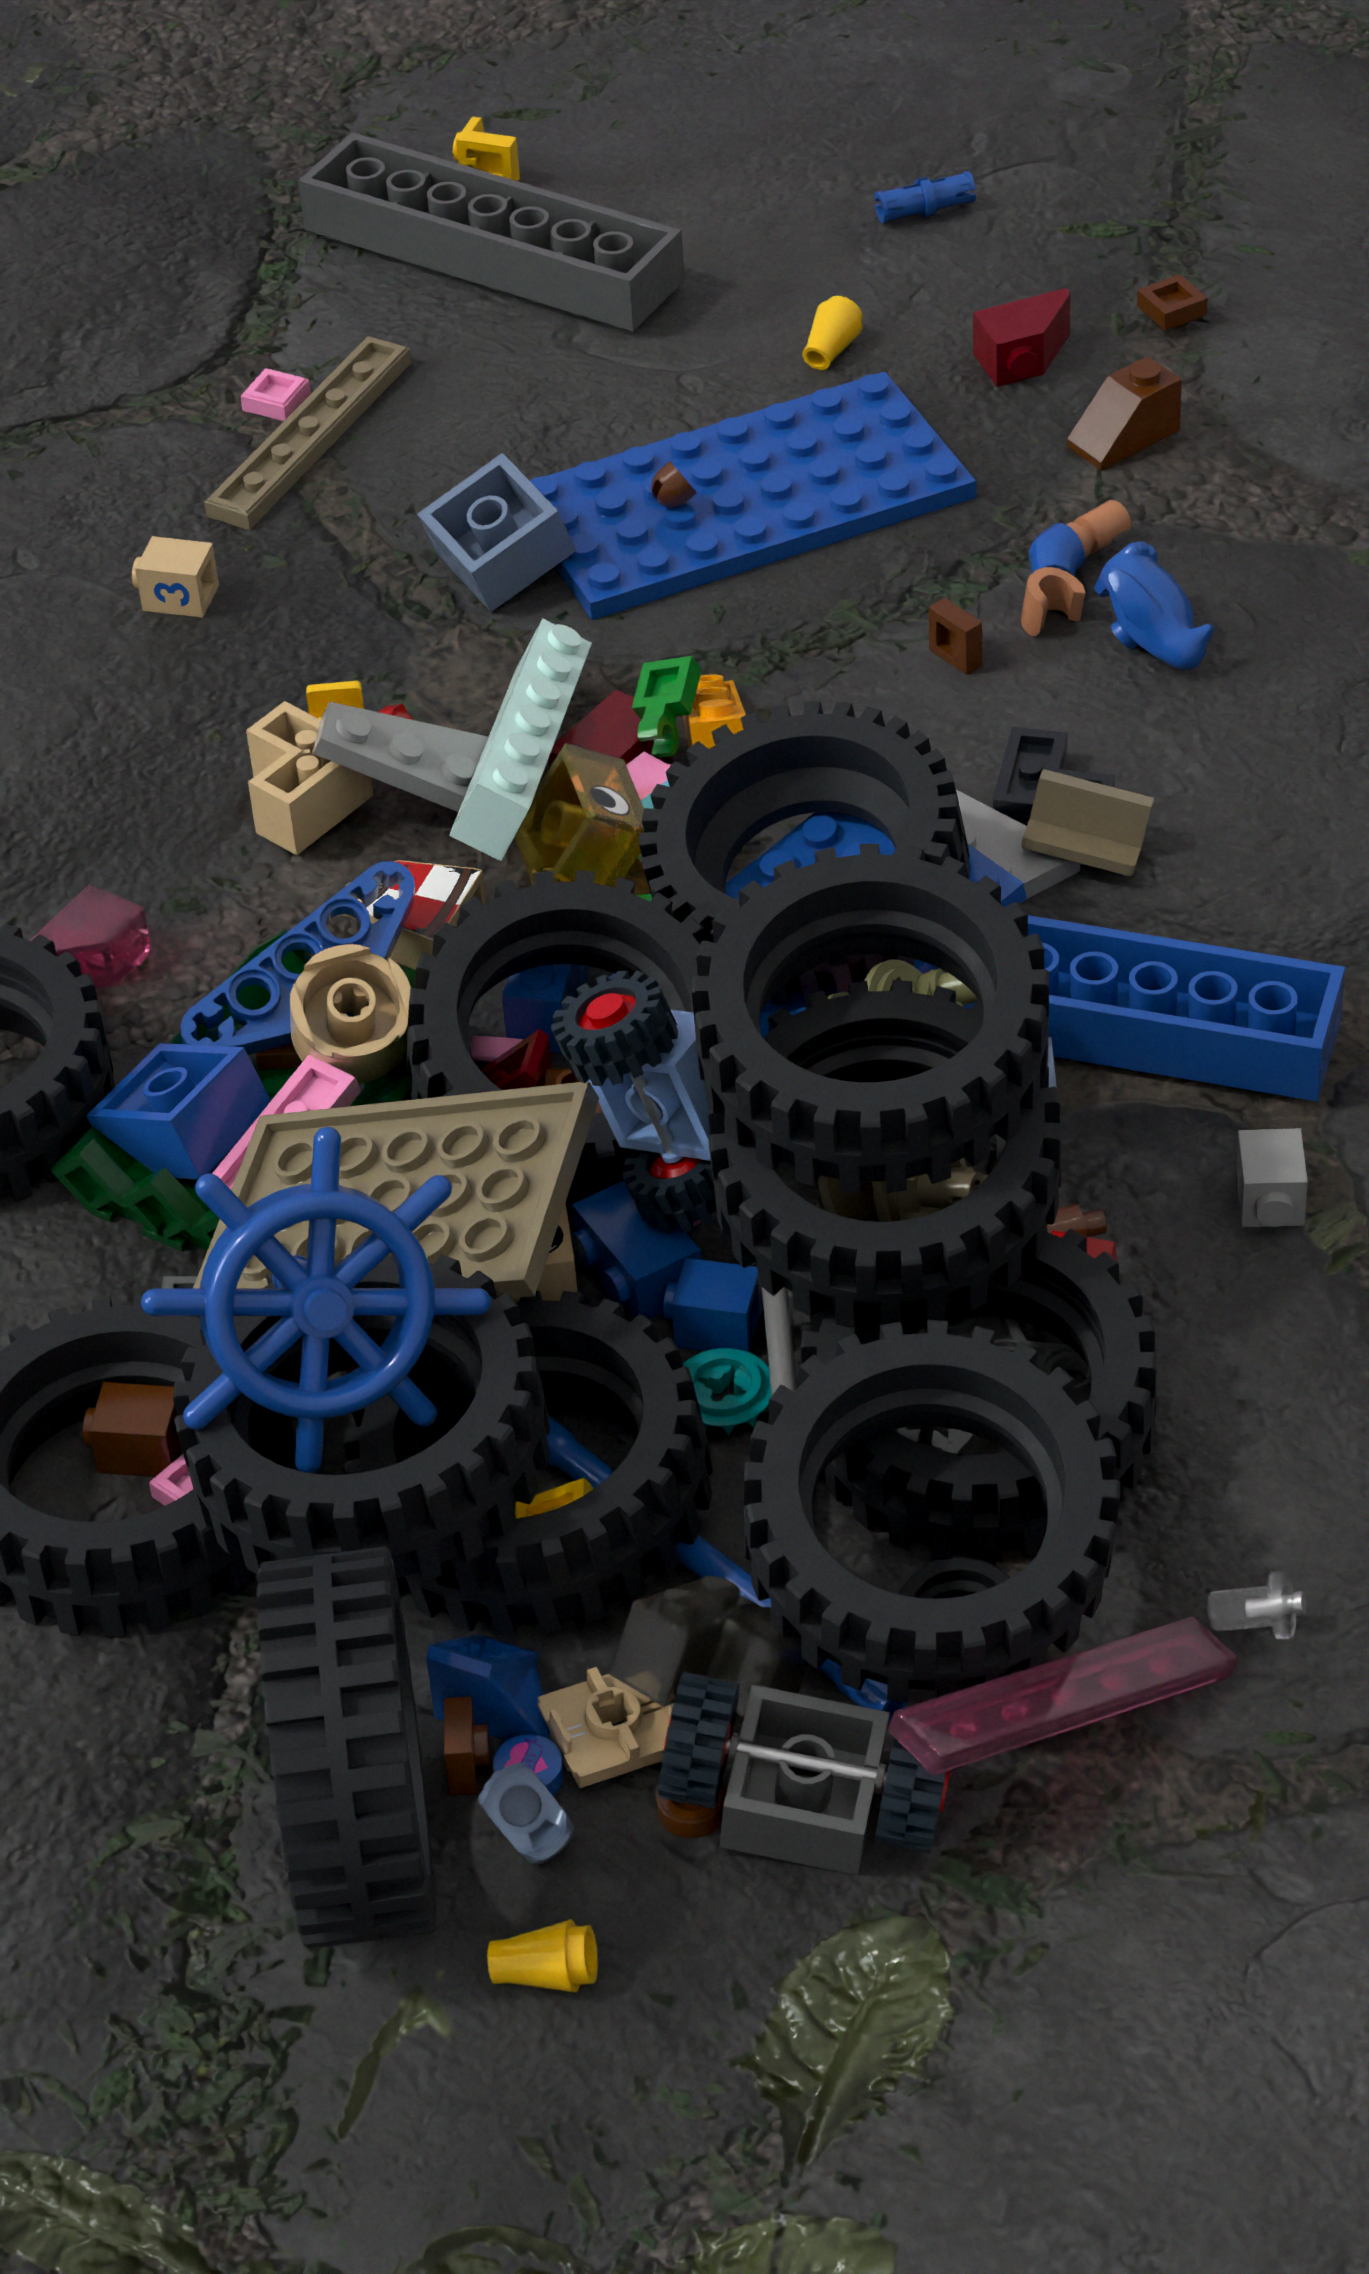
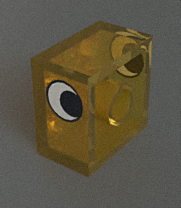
M565 743L538 786L531 806L514 836L532 884H534V873L553 871L555 882H575L577 870L595 872L594 883L615 887L618 877H625L638 855H641L639 833L645 832L641 822L644 807L623 759Z

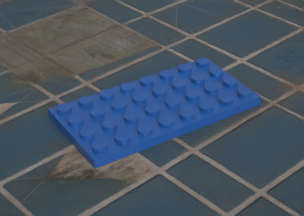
M885 371L878 374L865 375L849 383L829 389H820L810 395L784 403H775L755 412L726 418L713 425L690 432H681L671 438L641 447H632L619 454L596 461L584 462L577 467L548 476L535 477L530 480L541 494L558 510L577 550L556 565L555 569L591 620L976 498V480ZM669 461L697 492L688 502L677 508H666L660 505L658 499L654 498L651 492L653 477Z

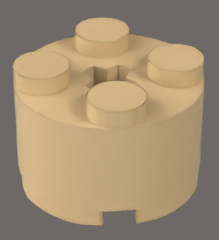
M357 944L334 946L314 955L305 964L304 970L296 982H294L290 994L291 1038L302 1062L310 1055L354 1076L358 1084L376 1080L399 1066L405 1059L407 1051L408 1009L411 989L408 978L401 967L389 957L386 960L370 952V948ZM352 1012L353 1017H348L345 1013Z

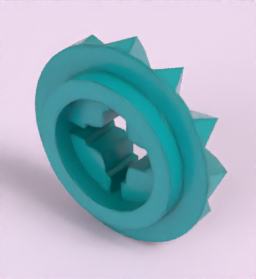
M719 1348L699 1353L683 1363V1366L688 1367L690 1370L705 1432L713 1426L722 1427L729 1436L735 1425L744 1424L754 1428L759 1414L769 1412V1399L772 1396L769 1367L757 1356L739 1349ZM734 1381L735 1396L726 1395L722 1401H713V1393H722Z

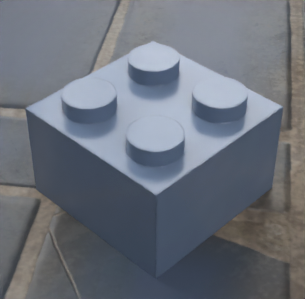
M503 453L417 513L436 553L490 612L497 609L577 551L558 510Z

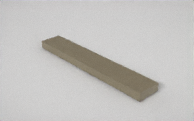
M367 336L204 502L206 517L251 530L412 363L410 348Z

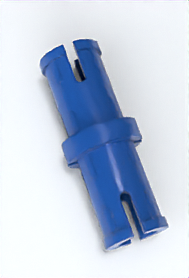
M969 171L931 181L927 177L917 178L913 185L875 192L874 200L876 202L880 201L881 204L874 205L881 223L915 214L929 217L933 216L937 209L964 203H974L976 194L969 191L976 190L974 179Z

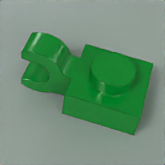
M692 656L643 663L632 709L641 719L637 732L638 739L641 742L654 740L651 755L655 758L669 757L676 754L679 744L676 717L691 715L702 668Z

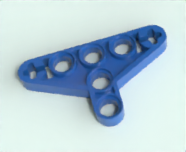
M385 861L379 862L363 872L192 1006L183 1016L180 1025L182 1044L244 1047L248 1055L293 1044L290 1022V994L294 982H296L300 974L291 973L284 968L282 964L284 956L288 952L298 949L306 950L314 956L334 946L357 944L370 948V952L388 960L415 900L414 877L409 869L400 863ZM382 883L384 886L391 888L398 884L399 898L394 899L387 894L373 904V917L379 920L372 924L367 907L377 899L378 885ZM347 914L356 918L361 927L356 935L342 939L332 935L327 929V924L333 917ZM248 985L262 986L271 995L270 1001L264 1007L256 1010L244 1008L238 1003L236 998L240 990ZM222 1005L227 1006L231 1015L224 1022H222L224 1020ZM352 1012L345 1013L348 1017H353ZM233 1019L244 1027L237 1031L234 1027ZM222 1022L218 1027L219 1040L213 1042L210 1038L205 1037L197 1041V1026L202 1024L205 1028L212 1029Z

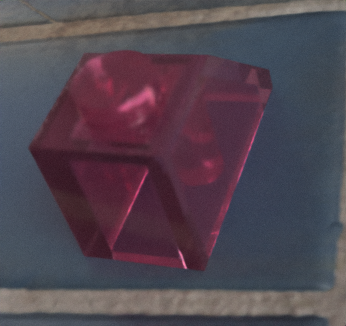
M90 884L30 940L32 941L39 934L54 941L57 957L66 951L70 952L79 961L82 975L89 974L96 988L117 985L135 966L140 965L152 951L144 907Z

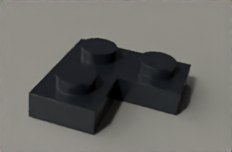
M1012 727L993 797V809L1012 819L1029 821L1039 778L1043 769L1114 788L1115 775L1063 770L1068 745V733Z

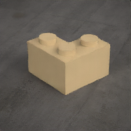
M284 701L246 730L253 770V778L248 781L256 833L298 855L373 796L371 777L314 755L313 750L321 720Z

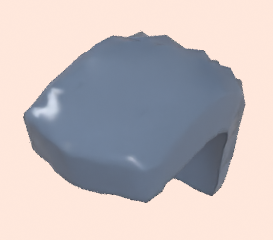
M516 1763L494 1772L479 1795L478 1802L512 1846L529 1863L542 1864L550 1860L564 1849L573 1837L574 1825L564 1808L526 1763Z

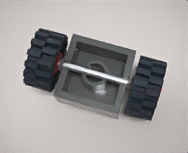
M686 1672L682 1674L666 1733L662 1757L663 1765L659 1777L658 1798L715 1809L724 1779L725 1766H727V1763L733 1764L723 1806L720 1847L858 1876L875 1793L881 1794L882 1785H884L875 1842L931 1854L939 1812H943L951 1770L948 1769L955 1727L899 1716L888 1771H885L886 1764L882 1763L890 1712L751 1685L741 1732L736 1734L733 1733V1726L737 1714L740 1684Z

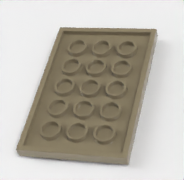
M587 1081L585 1084L576 1082L263 1115L258 1119L231 1191L249 1207L274 1192L293 1186L311 1184L314 1136L319 1129L332 1127L341 1136L339 1185L361 1191L377 1199L392 1212L403 1204L430 1177L442 1175L450 1181L452 1192L449 1198L413 1231L423 1247L429 1263L434 1264L440 1255H445L459 1260L462 1276L469 1278L476 1271H481L493 1279L497 1298L504 1294H509L511 1298L532 1297L536 1294L599 1097L591 1083ZM337 1219L334 1260L344 1259L372 1231L359 1224ZM221 1220L218 1222L193 1288H200L203 1270L209 1254L218 1238L227 1228ZM309 1220L291 1225L274 1235L292 1255H301L307 1258ZM254 1254L246 1264L236 1288H264L268 1285L266 1274L270 1273V1271Z

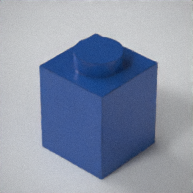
M685 1258L678 1283L669 1282L667 1285L663 1305L664 1319L673 1320L675 1345L680 1348L702 1351L732 1348L750 1353L762 1313L761 1286L758 1283L757 1267L748 1266L742 1268L738 1264Z

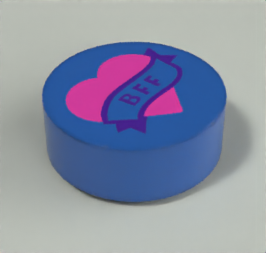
M535 1734L519 1735L507 1740L496 1751L493 1759L494 1772L516 1763H526L553 1796L560 1789L564 1779L562 1755L557 1745L550 1739Z

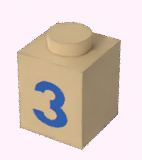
M152 536L142 557L138 556L135 559L132 568V584L134 588L139 589L142 611L203 618L219 586L213 543Z

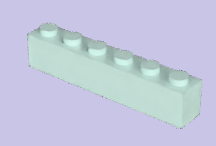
M542 618L515 670L449 836L502 861L531 806L592 644L581 638L572 628L561 624L555 625Z

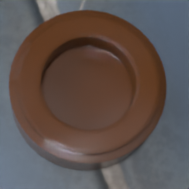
M723 1783L715 1809L658 1798L657 1788L658 1818L663 1827L670 1833L683 1838H699L714 1832L722 1824L723 1806L726 1797Z

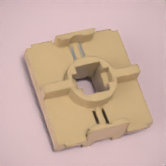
M646 1662L604 1676H601L597 1667L588 1669L587 1681L539 1696L537 1706L550 1730L551 1741L558 1746L563 1755V1764L566 1770L571 1771L579 1788L661 1762L674 1702L659 1675L655 1674L653 1668L648 1667ZM620 1721H623V1722H624V1723L619 1724V1725H616V1726H613V1725H612V1724L617 1723V1722H620Z

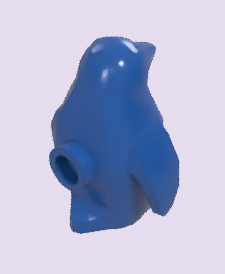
M1144 541L1132 542L1105 564L1094 587L1095 592L1100 597L1110 596L1117 617V620L1111 625V629L1118 640L1127 648L1133 650L1139 644L1149 653L1174 668L1183 671L1192 670L1199 666L1206 654L1207 643L1214 631V626L1206 624L1195 628L1192 604L1175 579L1157 564L1158 554L1155 548L1150 544L1147 545Z

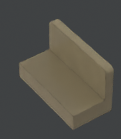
M1043 769L1021 847L1118 874L1132 876L1142 849L1155 798Z

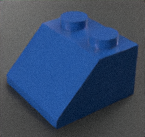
M159 1043L86 1116L91 1126L153 1173L165 1167L175 1178L198 1180L202 1175L212 1174L220 1164V1160L237 1144L271 1102V1099L244 1047Z

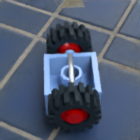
M618 971L615 980L609 981L607 974L597 977L598 985L589 988L585 983L576 989L579 994L577 998L567 996L561 1002L564 1010L555 1011L552 1017L555 1024L551 1025L552 1033L573 1076L576 1075L578 1081L584 1084L589 1081L599 1097L598 1102L619 1146L632 1149L635 1158H626L623 1165L626 1172H623L622 1175L643 1221H646L653 1230L660 1226L663 1233H673L677 1225L680 1226L682 1232L692 1231L693 1222L701 1220L703 1226L714 1222L711 1214L717 1211L713 1192L708 1139L710 1136L708 1119L710 1105L706 1098L705 1081L700 1079L693 1012L670 1010L657 980L652 976L647 978L644 972L636 971L630 978L628 971Z

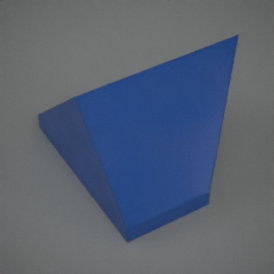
M481 1634L429 1645L426 1663L435 1718L444 1721V1698L472 1696L475 1724L488 1723L490 1736L505 1741L524 1734H535L550 1739V1730L537 1706L538 1697L544 1695L537 1669L540 1652Z

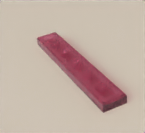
M1192 1616L894 1712L888 1731L934 1776L1230 1677L1238 1657Z

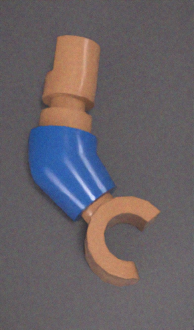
M1109 500L1078 517L1073 522H1069L1066 525L1063 523L1052 525L1036 537L1029 549L1032 574L1027 581L1020 619L1022 628L1028 635L1037 636L1045 625L1047 610L1062 611L1066 614L1068 621L1080 622L1085 590L1081 582L1075 577L1076 570L1082 567L1086 557L1106 547L1113 538L1131 528L1130 516L1121 503L1116 500Z

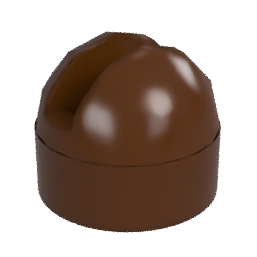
M670 461L658 470L652 479V495L658 499L660 505L666 508H677L697 494Z

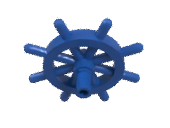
M323 1127L314 1136L311 1184L293 1186L274 1192L247 1207L215 1174H204L199 1177L195 1185L197 1195L227 1226L209 1254L203 1270L200 1288L150 1289L141 1298V1307L150 1316H199L205 1342L214 1360L223 1371L215 1381L185 1408L183 1413L185 1424L194 1430L205 1428L232 1401L243 1393L257 1404L271 1411L297 1417L295 1465L298 1471L314 1474L322 1466L325 1418L338 1417L361 1410L388 1395L414 1424L419 1427L432 1425L437 1419V1409L407 1375L424 1350L431 1331L434 1315H482L488 1311L491 1305L489 1294L481 1288H434L429 1261L423 1247L413 1233L423 1221L449 1198L452 1192L450 1181L442 1175L430 1177L403 1204L392 1212L377 1199L361 1191L339 1185L341 1136L332 1127ZM337 1219L359 1224L372 1231L368 1237L334 1268ZM309 1220L307 1258L301 1255H292L274 1235L291 1225ZM391 1253L397 1268L400 1288H353ZM253 1254L272 1273V1281L275 1288H236L240 1276ZM233 1316H283L245 1352L243 1351L237 1338ZM353 1316H396V1319L386 1340L379 1347L353 1320ZM302 1336L299 1383L286 1381L266 1373L265 1370ZM333 1337L360 1367L344 1376L327 1381L329 1340Z

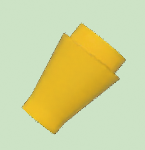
M833 296L819 304L807 345L802 352L804 361L810 367L826 370L831 362L861 333L863 314L855 302L843 296Z
M572 1919L508 1939L491 1940L488 1945V1971L493 1984L511 1983L576 1993L579 1991L580 1985L594 1984L597 1978L598 1953L593 1929L590 1925L576 1926Z

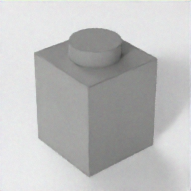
M1301 1128L1238 1130L1236 1177L1242 1227L1305 1226L1308 1181Z

